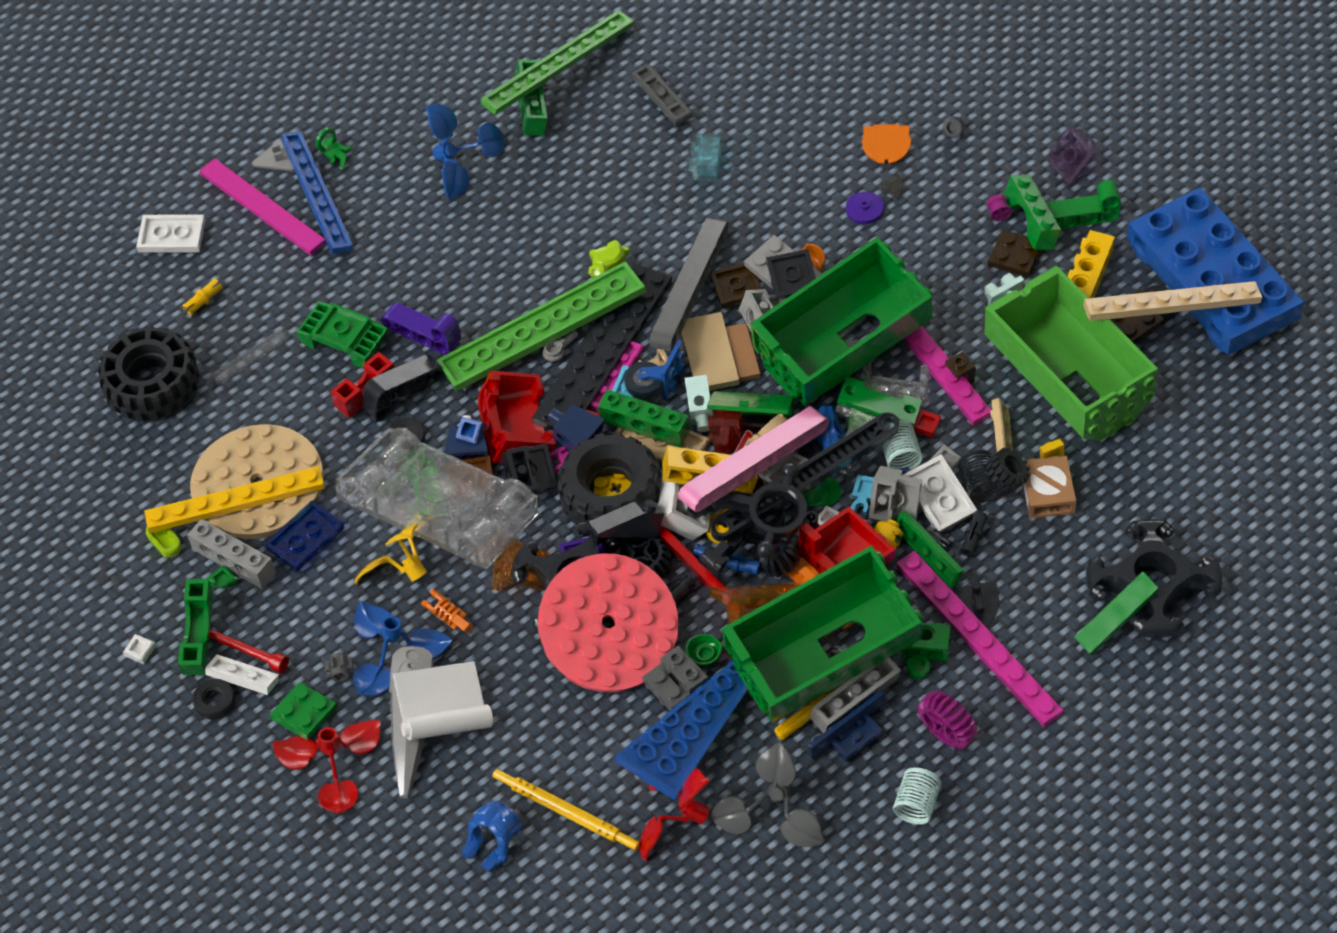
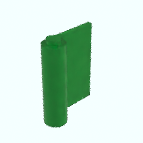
M714 391L713 395H710L707 409L713 410V413L774 417L778 414H783L785 417L792 418L794 414V396Z

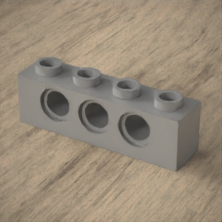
M203 519L187 534L194 551L221 566L224 565L229 571L261 589L276 574L270 557Z
M890 657L848 680L812 707L810 713L811 720L824 734L834 722L841 721L851 709L861 706L870 695L884 691L896 682L901 670Z

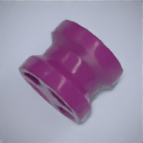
M998 194L988 199L987 207L994 221H1003L1010 217L1012 210L1008 205V199L1005 195Z

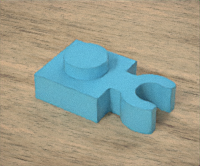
M857 475L852 492V497L856 500L852 503L851 509L857 513L859 507H864V516H868L870 511L868 503L871 502L874 477Z

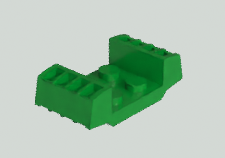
M318 301L314 309H312L311 313L296 331V334L305 346L315 350L319 343L325 344L350 354L352 364L363 368V364L377 353L386 340L388 328L374 322L370 317L342 306Z

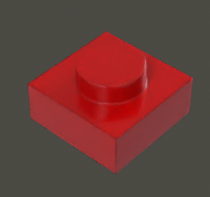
M920 409L913 427L914 432L933 438L941 423V416Z

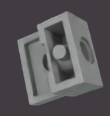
M766 289L746 290L739 310L750 331L751 322L785 299L776 300L775 295H768Z
M880 466L873 479L869 518L881 521L897 519L900 512L907 510L917 521L922 479L902 475V470Z

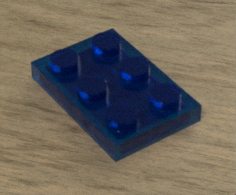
M311 500L266 541L264 545L269 552L295 572H298L345 527L340 520Z

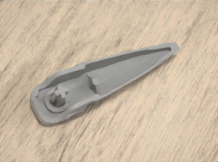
M410 646L396 650L392 656L390 667L389 692H391L392 748L400 798H408L410 795L425 738L408 740L406 736L402 735L401 723L403 721L393 674L433 668L432 655L423 647Z

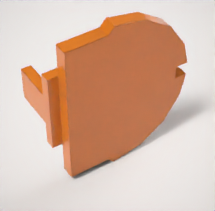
M883 124L863 126V139L861 140L863 151L869 159L876 163L884 165L885 161H889V164L897 163L910 150L909 125Z

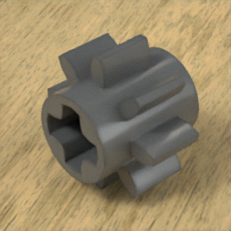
M345 653L331 655L330 661H325L327 677H331L336 682L346 681L349 678V674L354 673L352 658H348Z

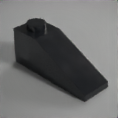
M635 501L589 521L588 527L597 538L658 537L664 512L655 501Z

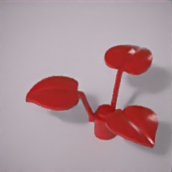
M371 720L353 724L345 728L340 735H337V731L334 728H323L318 733L316 745L312 739L307 741L300 736L273 741L274 753L283 766L296 770L307 767L310 758L316 757L320 747V750L330 757L334 784H326L319 790V804L328 811L338 814L345 813L356 804L358 790L356 785L350 780L339 783L334 754L338 751L339 744L344 749L349 747L351 752L355 754H366L373 751L379 743L381 723L380 720Z
M695 768L691 771L683 784V793L679 792L677 795L680 798L679 807L683 817L660 815L658 818L652 817L646 824L640 837L639 846L640 854L645 861H647L649 852L662 832V821L671 820L688 823L690 819L696 823L703 824L707 819L709 807L693 800L702 788L710 782L701 770ZM649 784V789H650L651 791H656V790H657L656 788H654L653 786H651V785Z

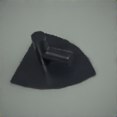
M974 581L972 585L951 589L987 628L993 621L999 605L996 581L986 583Z

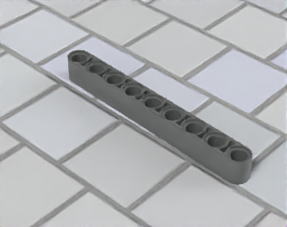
M711 217L705 219L652 330L650 347L671 352L674 349L725 241L729 228L728 221Z

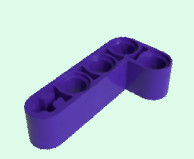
M395 302L381 318V323L389 330L444 355L451 353L462 338L458 321L447 313H444L437 321Z

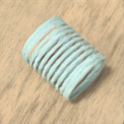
M899 420V426H907L899 427V429L908 430H898V432L909 433L895 434L893 436L895 438L890 441L888 439L883 443L882 449L889 468L898 469L909 466V469L912 470L921 463L922 453L913 425L906 420ZM890 422L884 425L883 427L890 429L894 426V424ZM907 454V455L902 456V457L894 458L895 456H901V455ZM911 455L910 457H908V458H906V459H903V460H899V461H893V460H892V459H902V458H905V457Z
M907 769L898 790L893 811L899 818L913 824L928 823L932 816L942 781L936 774L926 769ZM909 772H919V773L926 774V775L932 777L936 782H934L932 779H930V778L927 777V776H924V775H921V774H917V773H909ZM909 775L920 776V777H923V778H926V779L930 780L932 783H930L929 781H927V780H925V779L919 778V777H912V776L907 777V776H909ZM910 779H918V780L924 781V782L930 784L932 787H930L929 785H927V784H925V783H923V782H919V781H916V780H910ZM911 789L916 790V791H919V792H922V793H924V794H921V793L912 791ZM898 805H900L901 807H903L904 809H906V810H908V811H911V812H914V813H921V814H925V813H926V815H917V814L909 813V812L903 810L902 808H900ZM903 805H906V806H908V807H910V808H913V809L922 810V811L911 810V809H909V808H907V807H905V806H903ZM899 810H901L902 812H904V813H906V814H908V815H911V816L926 817V818H914V817H910V816H907V815L901 813Z

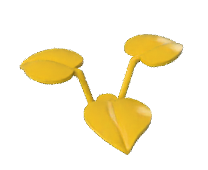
M433 516L420 524L410 525L402 530L400 534L393 536L386 542V546L395 541L399 542L407 556L402 561L404 566L399 565L387 555L383 556L361 570L355 579V584H358L366 572L384 563H391L401 573L406 572L412 582L426 574L427 571L420 562L421 559L418 556L413 538L423 527L433 524L437 525L436 518ZM408 538L413 552L412 555L408 551L402 539L405 540Z

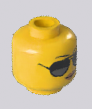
M891 519L877 522L874 530L882 534L887 542L897 550L904 535L899 528L900 524Z

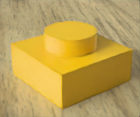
M1057 439L1041 446L1040 459L1064 456L1063 442Z

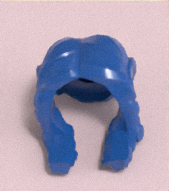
M499 801L489 802L478 809L472 821L468 823V841L461 851L462 856L466 859H471L472 856H475L483 842L480 826L488 827L496 836L499 846L481 864L488 872L494 870L501 862L505 863L508 860L510 840L522 828L517 812Z

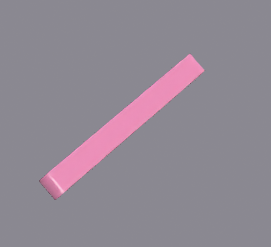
M813 407L804 409L686 483L679 491L678 499L693 511L700 512L821 435L826 430L829 419Z

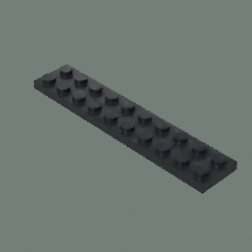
M633 263L631 269L645 286L646 293L596 319L533 415V424L553 431L555 423L548 419V415L553 408H557L563 413L571 405L584 410H590L591 403L595 402L599 396L600 389L603 385H606L610 378V373L613 369H616L620 363L621 356L630 347V342H634L672 283V276Z

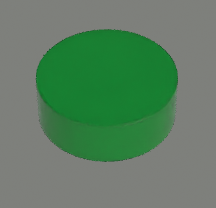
M922 655L910 657L906 664L908 675L917 680L926 678L930 673L929 660Z

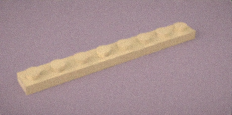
M1253 281L1084 299L1083 307L1089 321L1258 304L1261 303L1262 295L1256 282Z

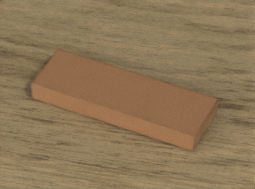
M743 323L725 327L739 382L760 378L747 324Z

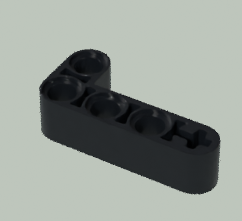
M426 354L373 377L364 386L362 408L377 422L383 421L390 414L392 401L438 381L444 374L443 367L429 354Z

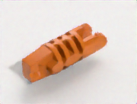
M432 588L430 591L431 595L440 601L435 607L425 600L422 601L421 605L444 621L454 631L459 627L469 634L474 626L465 620L467 614Z

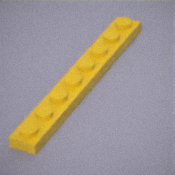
M317 466L144 510L148 531L153 533L200 521L201 519L204 520L322 490L325 487L320 467Z

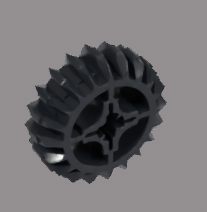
M659 534L658 537H622V540L619 539L620 544L617 547L611 548L610 554L633 558L648 566L659 577H665V571H669V563H671L670 547H668L664 538L660 539ZM653 552L658 555L656 560L652 559Z

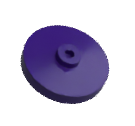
M858 192L852 195L846 202L847 216L850 220L859 224H870L877 221L884 211L882 199L872 192Z

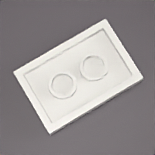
M143 215L136 246L137 251L200 252L205 226L204 215Z
M942 454L903 474L904 476L922 479L919 506L938 533L971 517L977 511Z

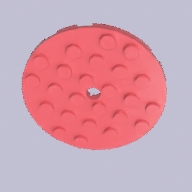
M595 554L570 563L550 582L539 607L538 633L547 658L569 681L592 691L622 692L644 684L642 676L658 666L660 658L674 649L678 634V614L675 601L668 587L648 566L623 555ZM610 616L614 620V627H604L602 619Z

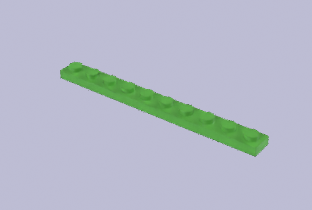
M620 10L616 11L482 97L481 104L494 115H497L631 28L633 20Z

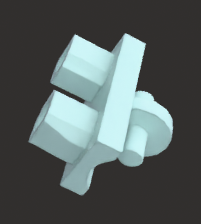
M1008 273L1001 279V287L998 288L994 283L986 285L984 294L988 299V305L1015 289L1021 291L1024 279L1021 276L1015 278L1011 273Z

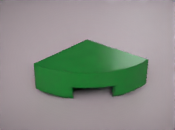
M224 565L206 578L209 579L211 586L216 588H229L239 583L238 579Z

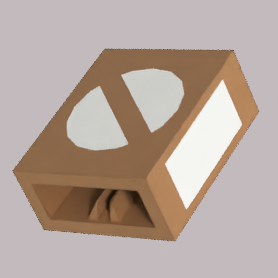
M1067 456L1026 460L1028 462L1026 466L1030 467L1028 471L1030 477L1023 484L1029 518L1075 514L1076 498Z

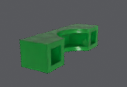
M1024 174L1010 175L1004 195L1007 197L1011 209H1024L1027 218V238L1033 249H1054L1061 229L1031 176Z
M186 579L185 582L186 627L183 642L179 646L178 666L183 675H206L205 667L208 660L214 592L209 579Z

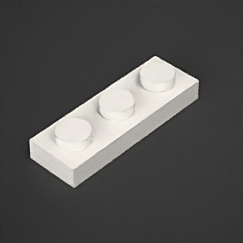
M216 655L205 667V674L266 695L279 682L278 674L220 655Z

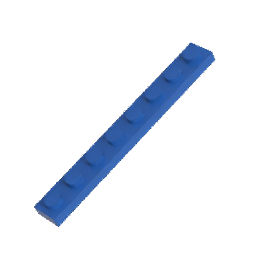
M302 132L281 134V142L331 253L337 254L352 251V242Z

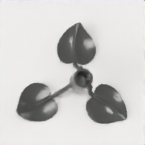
M781 741L764 751L756 761V771L761 779L766 782H772L765 794L748 808H745V803L740 797H725L714 806L711 813V819L720 828L731 834H742L749 829L752 823L748 813L770 796L774 801H785L784 815L787 820L782 823L781 832L787 841L800 847H814L824 842L821 825L813 813L808 810L797 809L791 815L789 814V800L791 797L788 793L792 788L796 770L788 750Z

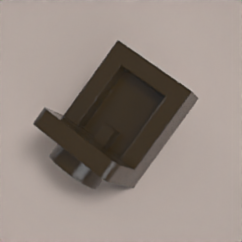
M964 352L945 361L946 367L955 378L964 376L970 385L975 382L976 367Z

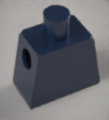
M571 405L565 413L557 408H553L548 415V419L555 423L553 437L568 451L573 448L576 449L578 443L586 438L588 440L593 439L595 435L602 432L604 426L603 418L575 405Z

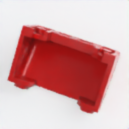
M490 371L478 395V408L481 422L486 423L484 436L491 463L501 464V456L508 449L523 446L532 447L542 444L548 445L549 453L555 449L557 440L553 437V432H544L543 427L532 423V417L539 408L538 401L540 397H543L545 390L544 385L541 383L540 375Z

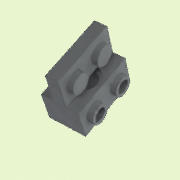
M677 646L660 658V664L642 676V681L670 711L682 700L693 694L698 687L704 685L708 681V676Z

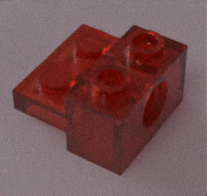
M714 410L713 416H709L710 442H713L716 453L732 455V452H735L743 437L741 411Z

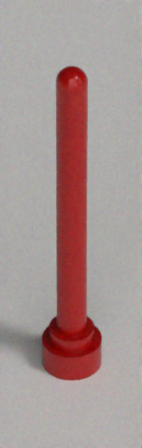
M210 629V639L268 663L273 671L283 673L288 667L289 657L284 654H269Z

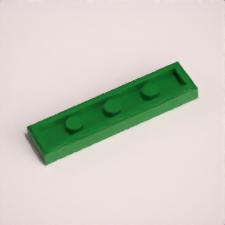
M907 510L900 512L896 522L900 524L899 528L904 534L903 539L951 589L957 587L964 570Z
M1142 572L1075 636L1076 640L1089 654L1093 655L1160 591L1159 587Z

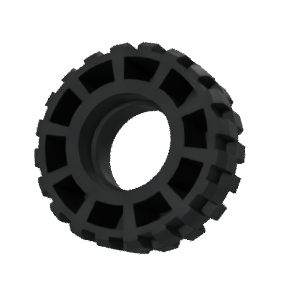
M147 326L143 329L136 328L132 332L120 335L115 342L112 341L108 350L104 351L100 359L101 362L98 365V380L108 404L111 405L115 412L122 413V416L129 419L135 418L137 421L150 419L155 421L161 417L173 415V412L179 411L185 406L187 401H190L194 395L193 390L197 389L199 383V369L189 343L180 334L172 330L170 332L163 327L154 328L153 326ZM154 366L164 367V370L155 378L146 381L132 380L143 369Z

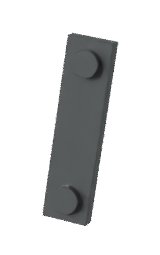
M649 64L631 73L634 81L675 126L693 118L690 109Z

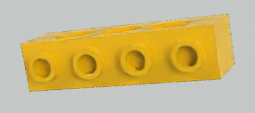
M1092 230L1089 231L1087 238L1082 239L1080 246L1082 251L1080 254H1076L1074 259L1075 268L1074 270L1070 269L1068 273V278L1088 298H1095L1114 251L1115 236Z
M667 446L662 461L663 481L686 484L731 455ZM757 475L733 491L752 494L758 479Z

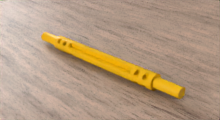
M499 769L494 771L492 777L509 785L511 790L612 842L617 841L635 851L639 848L640 842L621 833V829L519 777L514 778Z

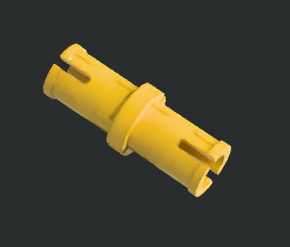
M213 278L202 290L198 289L195 292L196 295L183 304L182 307L186 311L190 306H193L187 312L192 316L203 304L207 305L210 302L209 299L223 289L222 285L219 283L215 288H212L218 282V280Z

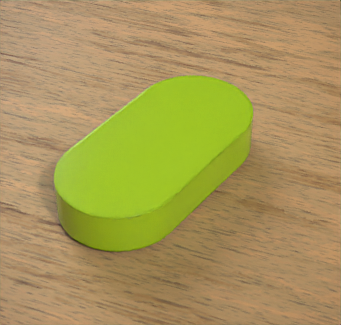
M146 527L148 540L162 556L174 557L179 554L182 548L181 542L170 528L149 533Z

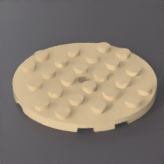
M261 424L247 426L222 436L204 451L198 459L191 476V497L195 498L251 484L256 479V476L266 480L317 466L320 467L324 482L323 466L315 447L300 433L278 425ZM322 490L204 520L235 538L259 539L270 537L288 530V526L297 520L301 521L313 509L312 505L317 497H320Z

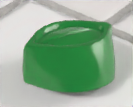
M700 634L690 639L685 653L698 667H709L719 660L724 650L722 643L717 638L708 634Z

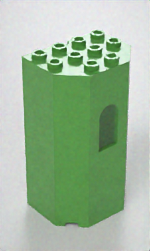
M1056 265L1027 282L1021 291L1015 289L986 306L984 334L1083 439L1101 441L1106 437L1113 436L1122 427L1131 425L1155 396L1158 368L1110 319L1089 321L1083 307L1084 299H1088V297ZM1078 373L1099 395L1100 399L1086 406L1062 381Z

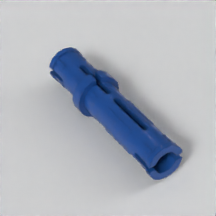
M696 544L693 555L699 559L707 547ZM732 554L725 566L732 568L734 572L743 571L755 576H759L762 569L760 561L744 558L742 554Z

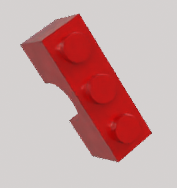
M380 352L363 364L364 373L357 383L353 384L346 378L330 391L334 406L348 418L352 417L362 408L365 384L373 377L394 369L393 362Z

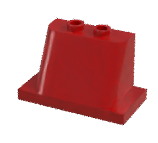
M847 507L816 529L805 523L799 530V556L803 557L819 574L871 545L876 552L880 551L886 562L884 564L885 567L895 558L896 549L887 542L882 534L877 533L867 520L862 519L850 507Z

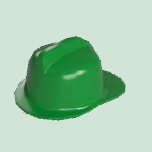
M826 478L825 482H820L817 487H812L809 492H804L803 496L807 507H824L836 503L840 498L841 488L836 480Z

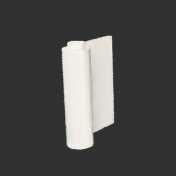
M474 661L393 674L403 721L401 723V732L408 740L492 727V711L488 704L484 705Z

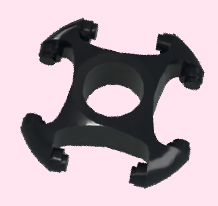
M1142 519L1132 521L1126 528L1125 534L1128 538L1139 539L1142 543L1131 555L1113 567L1105 569V564L1099 557L1092 558L1087 563V589L1090 597L1098 601L1104 599L1107 594L1106 591L1119 595L1142 572L1157 571L1166 575L1171 580L1170 583L1159 586L1160 591L1139 610L1147 617V619L1145 617L1142 619L1138 618L1133 624V628L1141 637L1166 638L1176 636L1182 630L1184 623L1178 617H1170L1168 619L1165 615L1177 602L1199 589H1203L1209 599L1216 598L1222 591V571L1218 558L1207 554L1202 559V567L1175 553L1160 539V537L1162 539L1170 538L1175 532V529L1167 520Z
M583 520L574 525L578 536L581 535L582 538L589 537L586 541L566 552L546 557H535L539 551L535 540L524 542L515 556L510 576L515 584H521L526 581L527 572L533 573L546 590L553 578L570 563L586 556L599 554L598 546L604 543L605 547H617L620 544L619 538H597L588 527L589 521ZM538 618L532 621V626L535 633L539 635Z

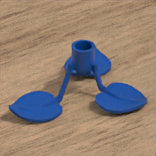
M432 104L425 107L431 131L438 139H444L433 148V156L435 160L444 162L442 179L446 196L450 200L465 192L469 186L467 170L463 166H458L456 160H452L457 151L481 145L482 153L485 156L496 157L503 151L505 139L503 133L496 125L485 123L478 130L479 142L459 147L452 143H447L453 136L452 130L457 127V118L449 107L441 104Z
M361 600L354 617L357 633L367 639L374 638L379 634L383 636L384 644L379 667L372 663L360 665L355 670L353 683L357 693L362 696H377L389 689L390 671L383 669L388 643H394L402 636L408 645L427 649L432 655V660L442 655L451 645L452 639L439 631L421 628L411 633L410 640L405 633V629H401V621L398 617L392 616L381 607L370 605Z

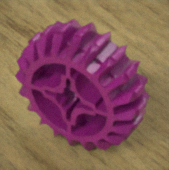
M932 690L920 701L918 714L925 723L924 726L941 742L947 744L948 747L952 746L956 750L964 749L975 739L974 737L977 735L975 720L971 718V714L953 696H948L946 692Z

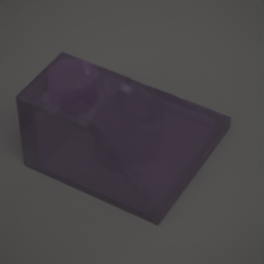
M1069 126L1045 159L1069 185H1072L1097 154L1096 142L1084 130Z

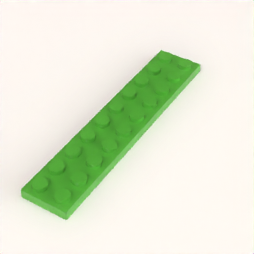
M625 261L437 359V362L443 367V373L457 392L488 376L490 371H497L646 293V288Z

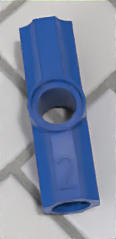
M822 406L818 409V412L829 419L826 430L816 437L822 446V451L845 437L844 429L838 422L837 410L833 406Z

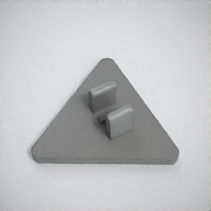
M281 138L252 162L253 167L294 171Z

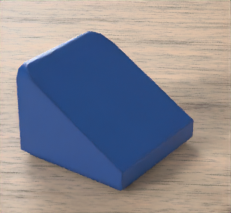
M461 417L455 438L477 444L486 427V423Z

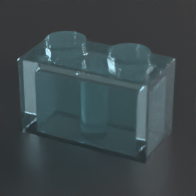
M696 134L695 142L691 143V155H693V158H689L688 164L689 171H692L693 179L718 180L722 154L721 135Z

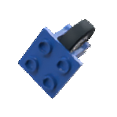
M677 341L665 365L658 366L652 362L642 361L633 364L627 369L624 382L630 395L639 399H649L661 393L662 399L667 400L670 392L673 393L676 389L678 377L682 376L685 372L686 364H684L683 360L685 351H683L682 341Z

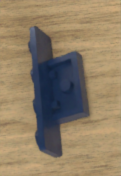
M879 691L877 694L870 695L861 706L851 709L841 721L834 722L828 728V731L821 736L814 737L808 745L809 756L814 759L831 746L847 762L883 735V730L870 716L885 705V694Z

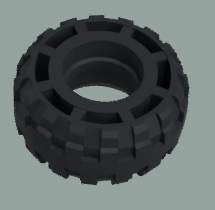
M604 433L595 435L590 440L586 438L578 443L576 449L573 448L564 458L562 467L559 468L558 490L561 504L566 515L568 514L574 524L583 520L591 521L635 501L652 500L657 505L659 502L662 485L659 462L656 461L654 453L649 448L642 445V442L632 436L626 438L621 433H612V435L604 436ZM619 473L625 475V478L631 482L626 491L615 496H599L592 492L594 480L597 477Z

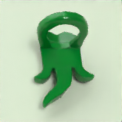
M326 127L318 134L316 147L331 160L330 165L335 164V158L339 159L341 169L344 170L346 164V155L344 153H349L351 146L344 147L336 141L335 130L331 127ZM328 133H332V137L324 139L322 143V139L324 138V136Z

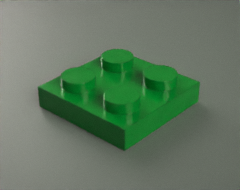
M299 682L270 713L271 720L308 741L337 709L336 702Z

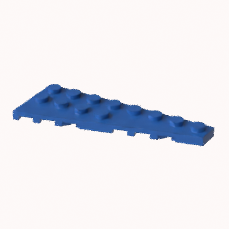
M733 660L720 672L714 674L704 685L698 687L688 698L682 700L666 713L656 724L650 726L636 740L634 739L629 746L618 752L613 761L674 800L682 789L688 775L696 768L748 690L737 673Z

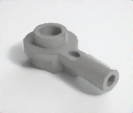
M574 330L560 340H554L545 345L542 352L543 357L552 362L562 359L564 348L578 337V333Z

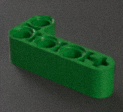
M1105 180L1098 185L1097 195L1046 202L1060 229L1115 221L1120 215L1121 199L1116 182Z

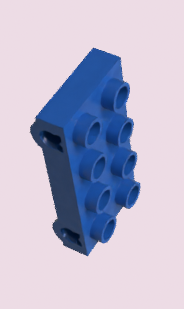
M1201 187L1128 223L1127 240L1130 242L1134 253L1140 261L1149 264L1171 290L1256 282L1262 295L1261 303L1190 311L1206 330L1212 344L1228 356L1301 319L1304 301Z

